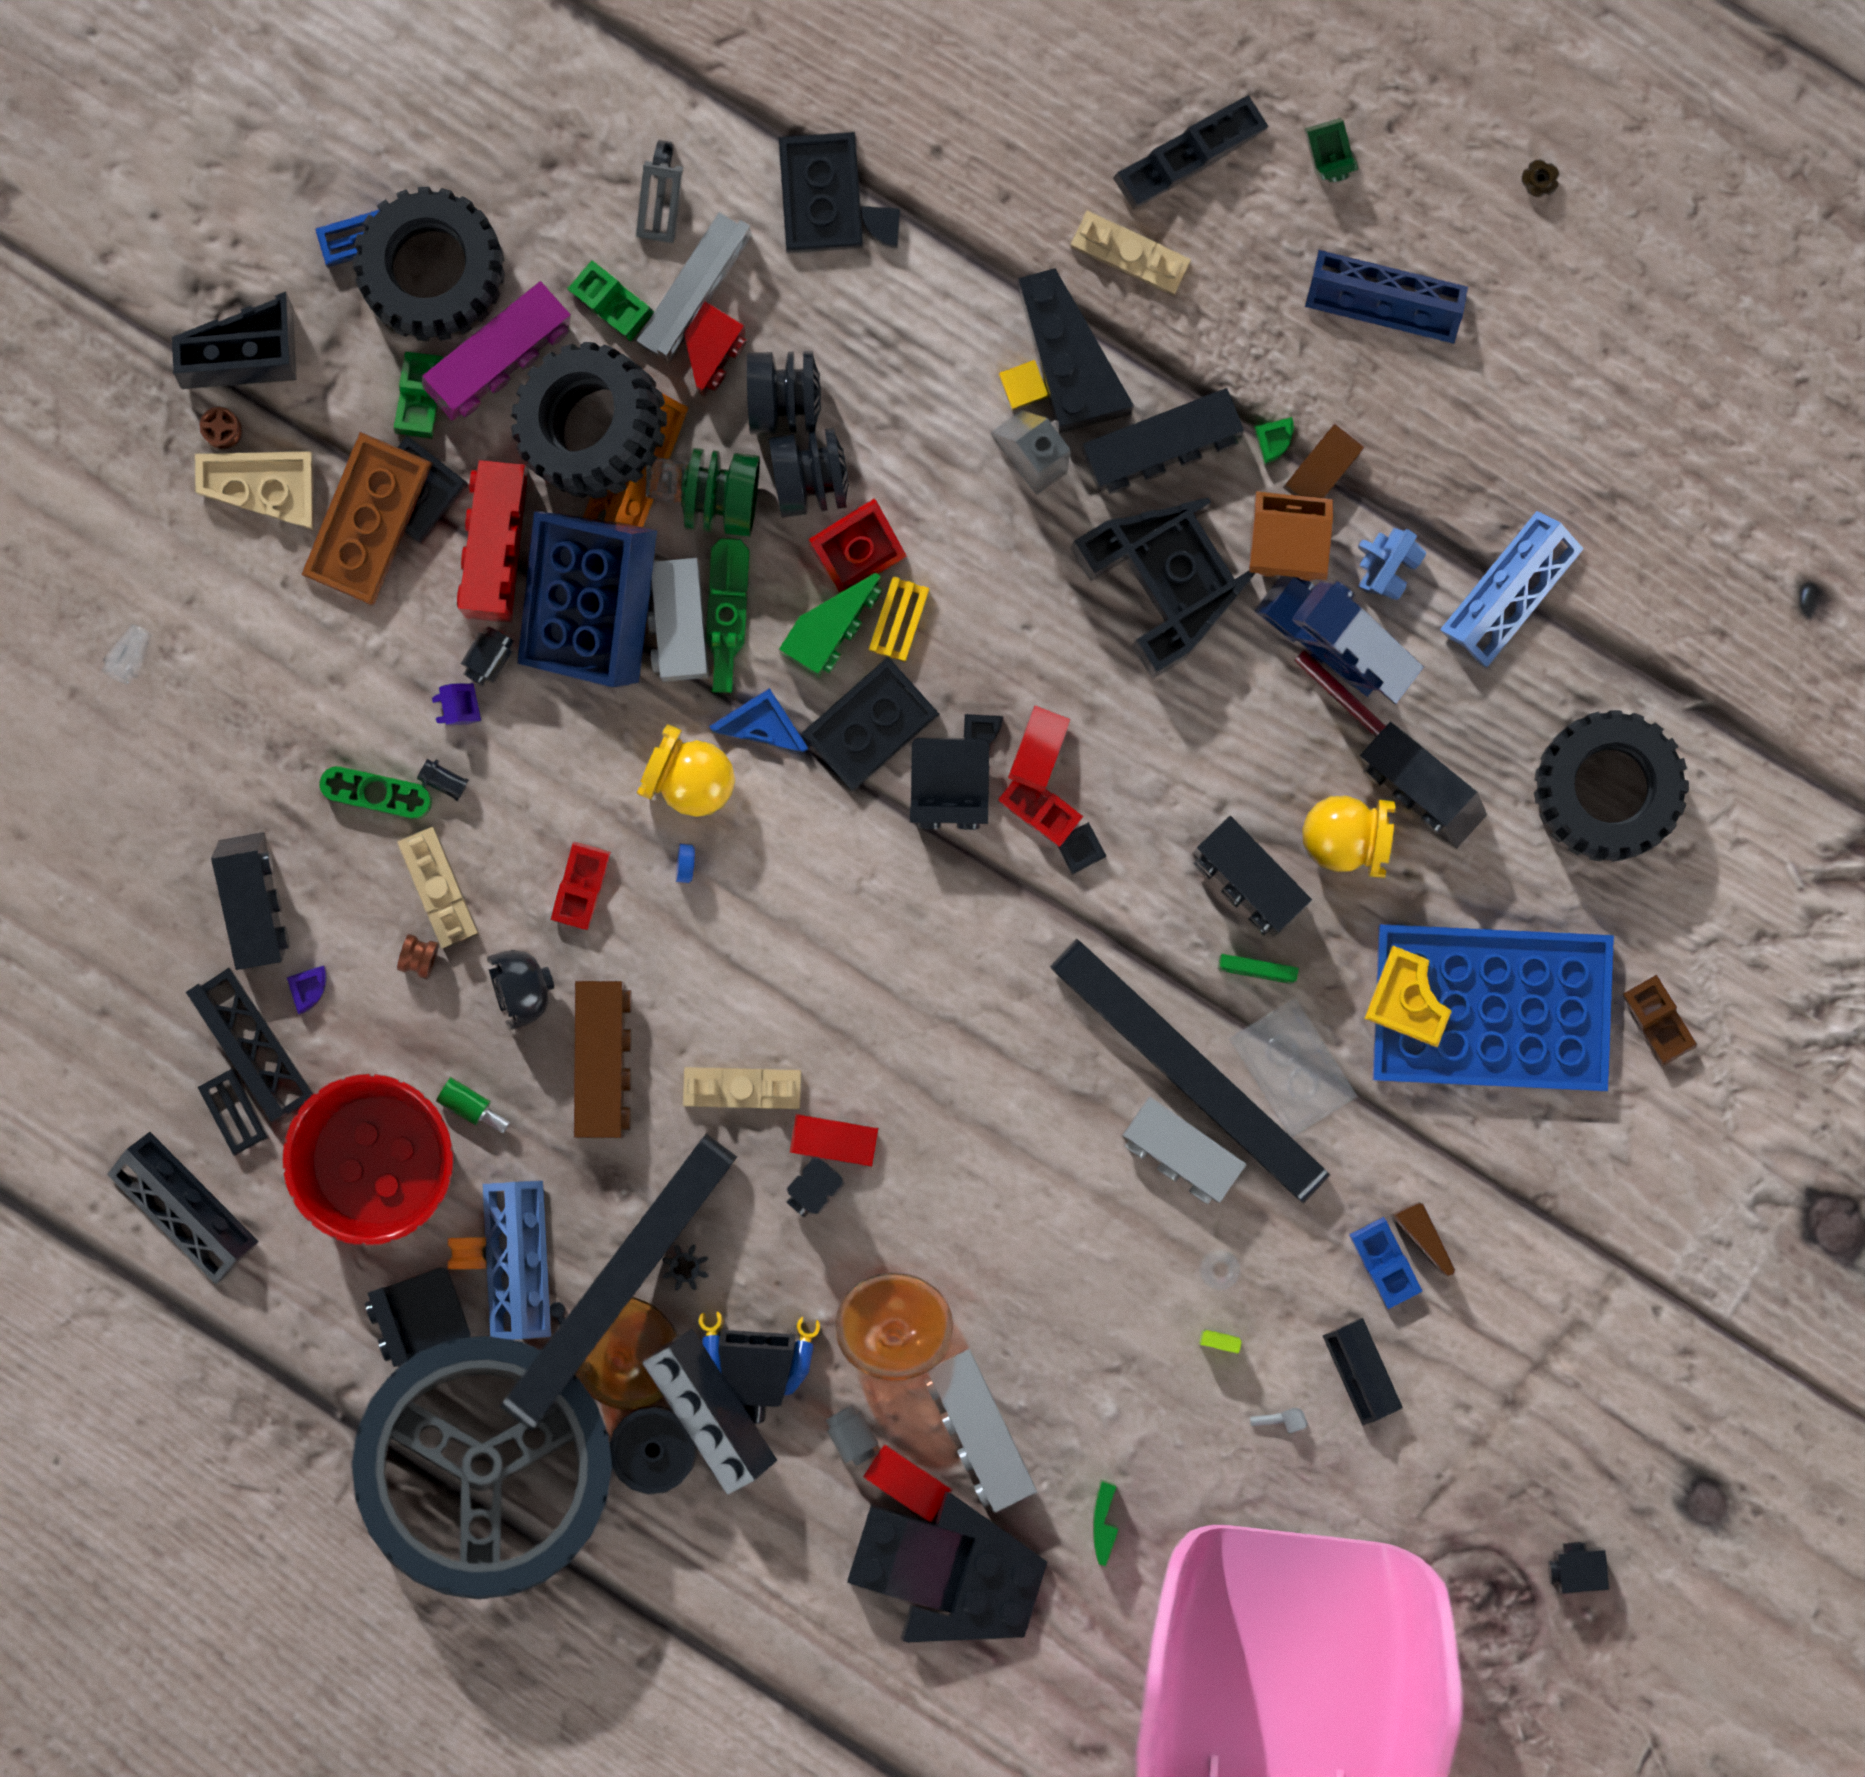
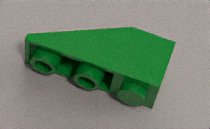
M874 573L799 616L779 648L780 654L820 678L824 671L830 674L842 655L837 652L839 646L845 638L851 641L862 624V621L857 619L865 606L871 609L883 591L878 586L881 582L880 575Z

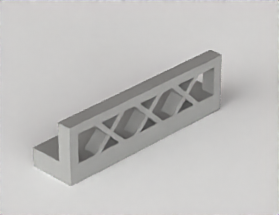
M720 212L717 214L636 340L637 344L667 363L671 362L685 340V331L704 301L710 302L752 237L751 228L748 224L741 220L737 224Z

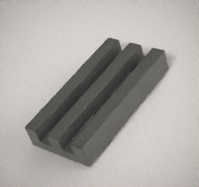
M645 161L643 165L636 237L674 243L684 167L676 166L675 168H669L668 164L661 163L660 166L653 165L651 161ZM655 175L658 176L653 229L647 230L646 221L651 176ZM667 178H673L667 233L661 232L666 181Z

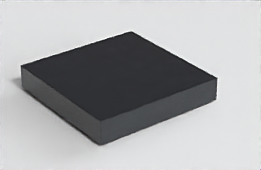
M406 436L398 448L433 462L405 529V533L422 545L469 484Z

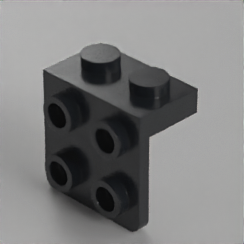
M916 738L913 740L910 823H918V827L922 829L941 828V823H957V828L963 830L980 829V824H988L990 746L987 740L977 738Z
M444 1267L368 1292L370 1301L365 1302L366 1311L371 1323L379 1324L383 1338L378 1339L379 1348L386 1362L391 1360L393 1367L402 1365L419 1352L441 1343L471 1336L448 1269Z

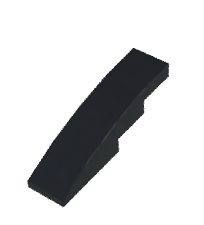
M1247 95L1189 126L1183 134L1153 149L1145 158L1117 172L1113 179L1132 209L1135 210L1233 152L1267 130L1269 126L1250 96Z

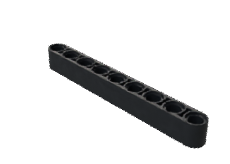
M1075 939L1052 963L1050 968L1299 1201L1304 1204L1330 1177V1174L1081 941Z
M707 1133L703 1136L500 1406L503 1410L530 1430L535 1428L738 1156Z

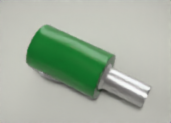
M452 1077L446 1082L436 1099V1102L441 1104L446 1111L454 1112L475 1126L480 1121H483L504 1133L510 1124L509 1121L489 1110L491 1101Z

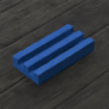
M379 210L315 228L327 268L353 260V256L357 255L356 248L331 255L330 251L355 244L357 234L327 242L326 236L363 226L362 223L367 216L371 215L374 217Z

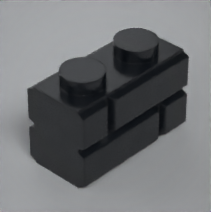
M813 1157L802 1170L804 1175H798L786 1188L787 1194L791 1196L786 1203L802 1217H806L809 1213L819 1214L830 1202L828 1197H834L845 1184L844 1178L819 1157Z

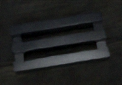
M230 1069L197 1087L233 1156L270 1138L234 1069ZM229 1080L257 1133L253 1137L223 1082ZM214 1087L217 1088L244 1140L239 1144L210 1092V1089Z

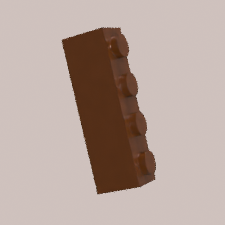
M575 981L574 1138H624V1130L631 1129V1107H624V1091H631V1068H624V1052H631L632 1047L631 1029H625V1013L632 1012V991L625 990V983L623 981Z

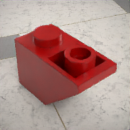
M704 301L684 333L698 393L704 397L710 389L714 392L718 389L727 373L723 370L730 357L736 359L747 343V339L743 337L746 333L744 325Z

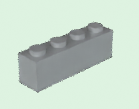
M970 1348L928 1367L927 1371L930 1376L923 1380L933 1401L941 1398L947 1412L940 1416L949 1435L952 1436L957 1433L963 1448L957 1450L966 1471L974 1469L980 1483L975 1485L974 1488L983 1507L991 1504L995 1513L1037 1493L1036 1487Z

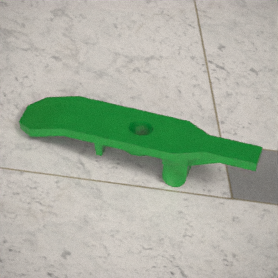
M720 538L711 547L706 643L714 655L712 692L732 693L734 658L745 644L750 549L741 539ZM728 608L734 612V617L731 621L723 622L720 620L719 614L723 609Z

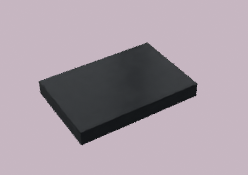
M855 132L778 137L786 253L863 248Z
M886 657L801 734L854 792L935 720L940 713L889 657Z

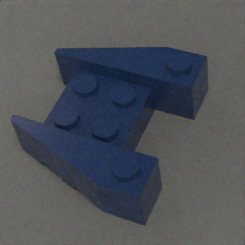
M1280 576L1254 612L1293 643L1295 641L1300 642L1312 652L1311 656L1321 664L1324 662L1339 674L1346 683L1365 697H1368L1373 690H1377L1392 703L1397 704L1424 666L1352 600L1355 594L1338 581L1334 584L1319 582L1315 587L1310 581L1301 580L1298 577Z

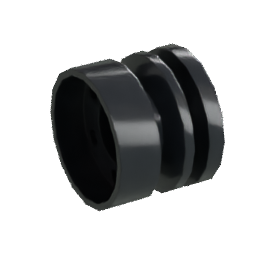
M788 351L785 369H777L773 352L747 353V402L750 435L776 434L779 416H787L790 432L797 433V416L805 415L806 433H809V431H815L816 433V424L821 411V381L813 351H803V369H795L794 351Z
M834 428L825 429L827 447L820 448L817 446L815 431H809L808 450L800 451L794 434L769 438L782 518L806 515L808 496L816 495L821 511H828L825 494L835 492L837 509L847 508L846 499L849 481L844 449L835 434Z

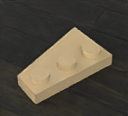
M311 451L195 454V492L198 495L314 530L313 453Z

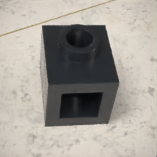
M1587 1542L1563 1543V1550L1553 1551L1554 1561H1548V1574L1550 1584H1556L1557 1591L1564 1594L1609 1590L1605 1549L1601 1547L1587 1548Z

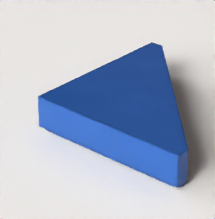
M770 688L709 726L712 732L799 752L808 750L807 745Z

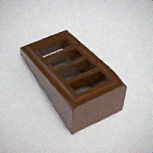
M1416 1202L1391 1214L1396 1224L1440 1273L1447 1277L1455 1273L1454 1271L1456 1270L1423 1203Z

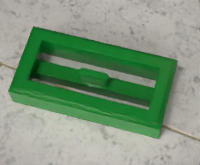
M1227 954L1220 955L1217 968L1220 972L1293 984L1297 981L1299 970L1298 967Z

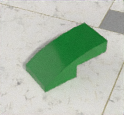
M592 260L567 288L574 297L630 342L654 313L649 305L631 293L619 280Z
M405 351L399 382L400 395L393 426L395 434L433 439L438 405L422 388V376L443 360V356Z
M1100 1479L1093 1511V1542L1098 1564L1106 1567L1119 1530L1117 1526L1105 1522L1117 1486L1114 1483Z

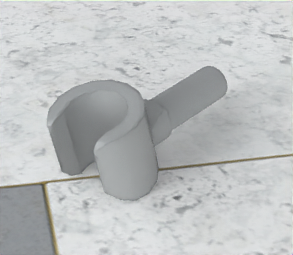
M1291 1408L1282 1413H1275V1415L1250 1417L1251 1426L1273 1425L1284 1422L1288 1434L1302 1430L1308 1425L1304 1412L1299 1408Z

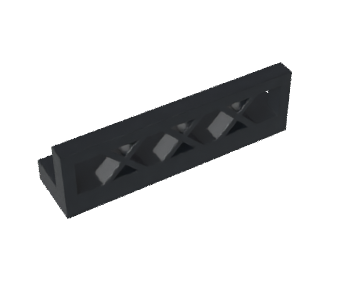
M227 968L205 984L198 983L186 991L189 999L271 1122H279L300 1108L314 1094L231 968ZM226 980L229 981L236 992L232 1008L218 1005L209 992ZM240 999L248 1011L238 1009ZM221 1010L231 1012L230 1022ZM237 1013L252 1016L257 1023L254 1040L240 1038L235 1032L234 1027ZM261 1032H263L269 1043L260 1042ZM243 1043L253 1044L251 1054ZM259 1046L273 1048L277 1053L278 1061L275 1072L261 1070L255 1062ZM283 1064L291 1075L281 1074ZM265 1075L274 1076L272 1086ZM280 1078L294 1080L303 1093L302 1096L287 1106H284L277 1095Z
M148 1132L127 1148L107 1174L215 1284L219 1283L232 1267L253 1250L259 1242L151 1132ZM126 1165L137 1174L139 1183L134 1182L123 1171ZM153 1195H157L165 1203L166 1210H162L154 1202ZM180 1223H185L192 1230L193 1238L188 1237L182 1231ZM208 1250L213 1251L224 1262L220 1268L209 1258Z

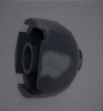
M518 950L504 951L487 956V962L491 965H496V968L489 969V974L500 1011L507 1010L508 1016L512 1018L505 1021L509 1031L536 1021L545 1012L549 1004L548 990L554 989V982L548 966L541 968L535 957L527 952Z

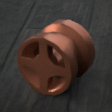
M213 407L207 410L201 417L199 424L200 433L214 448L220 450L230 449L241 440L243 433L242 424L229 409Z
M408 934L399 955L397 970L404 973L411 970L417 972L420 978L428 980L436 961L439 943L434 941L424 943L419 941L417 936Z

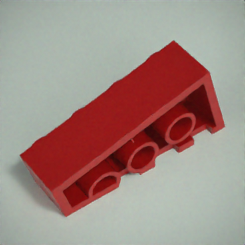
M479 460L478 469L471 470L469 492L474 493L472 508H467L465 531L469 532L467 546H463L461 569L463 570V575L457 592V608L467 619L512 623L529 472L523 464Z

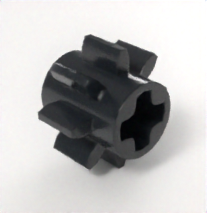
M677 1244L674 1246L676 1256L673 1259L669 1257H663L662 1259L665 1263L670 1264V1271L666 1272L662 1277L666 1279L673 1276L677 1280L675 1284V1290L677 1291L682 1287L683 1282H689L690 1287L696 1290L697 1284L695 1279L698 1276L703 1278L709 1277L707 1272L701 1270V1264L709 1258L708 1256L698 1258L694 1255L696 1252L695 1244L686 1253H683L681 1247ZM684 1256L686 1261L694 1260L696 1267L691 1270V1278H687L685 1274L678 1275L675 1268L680 1265L679 1258Z

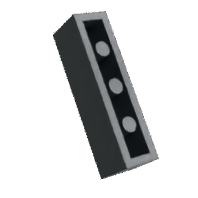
M1225 388L1083 443L1082 452L1098 493L1108 490L1109 494H1114L1130 487L1129 481L1144 476L1145 480H1150L1167 472L1165 467L1176 462H1180L1181 466L1197 462L1203 458L1202 452L1212 448H1216L1217 453L1233 448L1239 444L1237 439L1242 437L1244 429L1229 391Z
M693 1328L667 1342L642 1362L727 1495L755 1481L778 1461Z

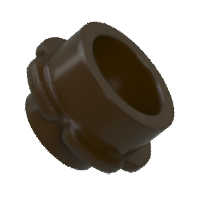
M1542 159L1534 160L1529 164V168L1523 171L1521 177L1522 184L1527 192L1534 197L1551 195L1559 186L1557 181L1559 171L1552 163L1547 164ZM1543 175L1545 179L1540 182L1537 177Z

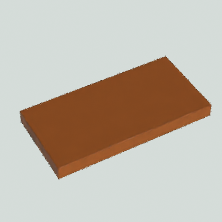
M360 432L301 575L367 604L375 605L433 462Z

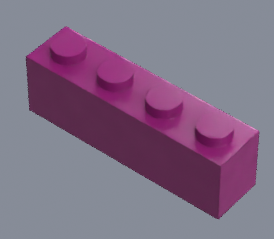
M540 280L422 376V388L452 421L460 415L465 418L481 405L479 399L490 390L495 394L504 388L511 380L509 375L517 368L521 367L525 370L531 366L540 356L538 351L548 343L554 346L563 340L569 333L568 327L571 314Z

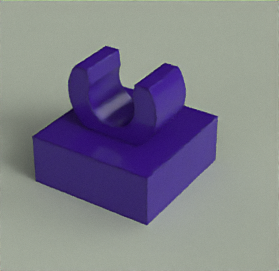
M457 683L438 687L440 694L432 697V703H442L444 715L436 718L437 723L468 725L481 721L474 683Z

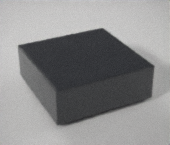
M1089 822L1074 829L1060 847L1057 846L1072 875L1107 857Z

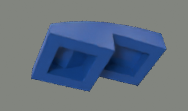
M1384 1217L1349 1234L1387 1309L1423 1292Z

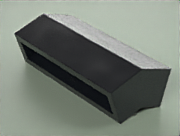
M1363 1318L1356 1319L1322 1335L1362 1426L1378 1421L1389 1414L1403 1409Z

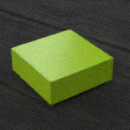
M1207 1329L1201 1331L1199 1339L1200 1345L1239 1354L1242 1343L1239 1337Z

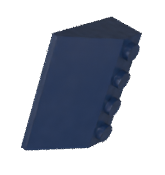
M540 511L534 512L517 664L613 688L639 683L657 530L626 523Z

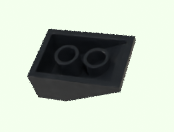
M871 1504L847 1583L887 1596L951 1612L973 1537L935 1526L934 1523Z

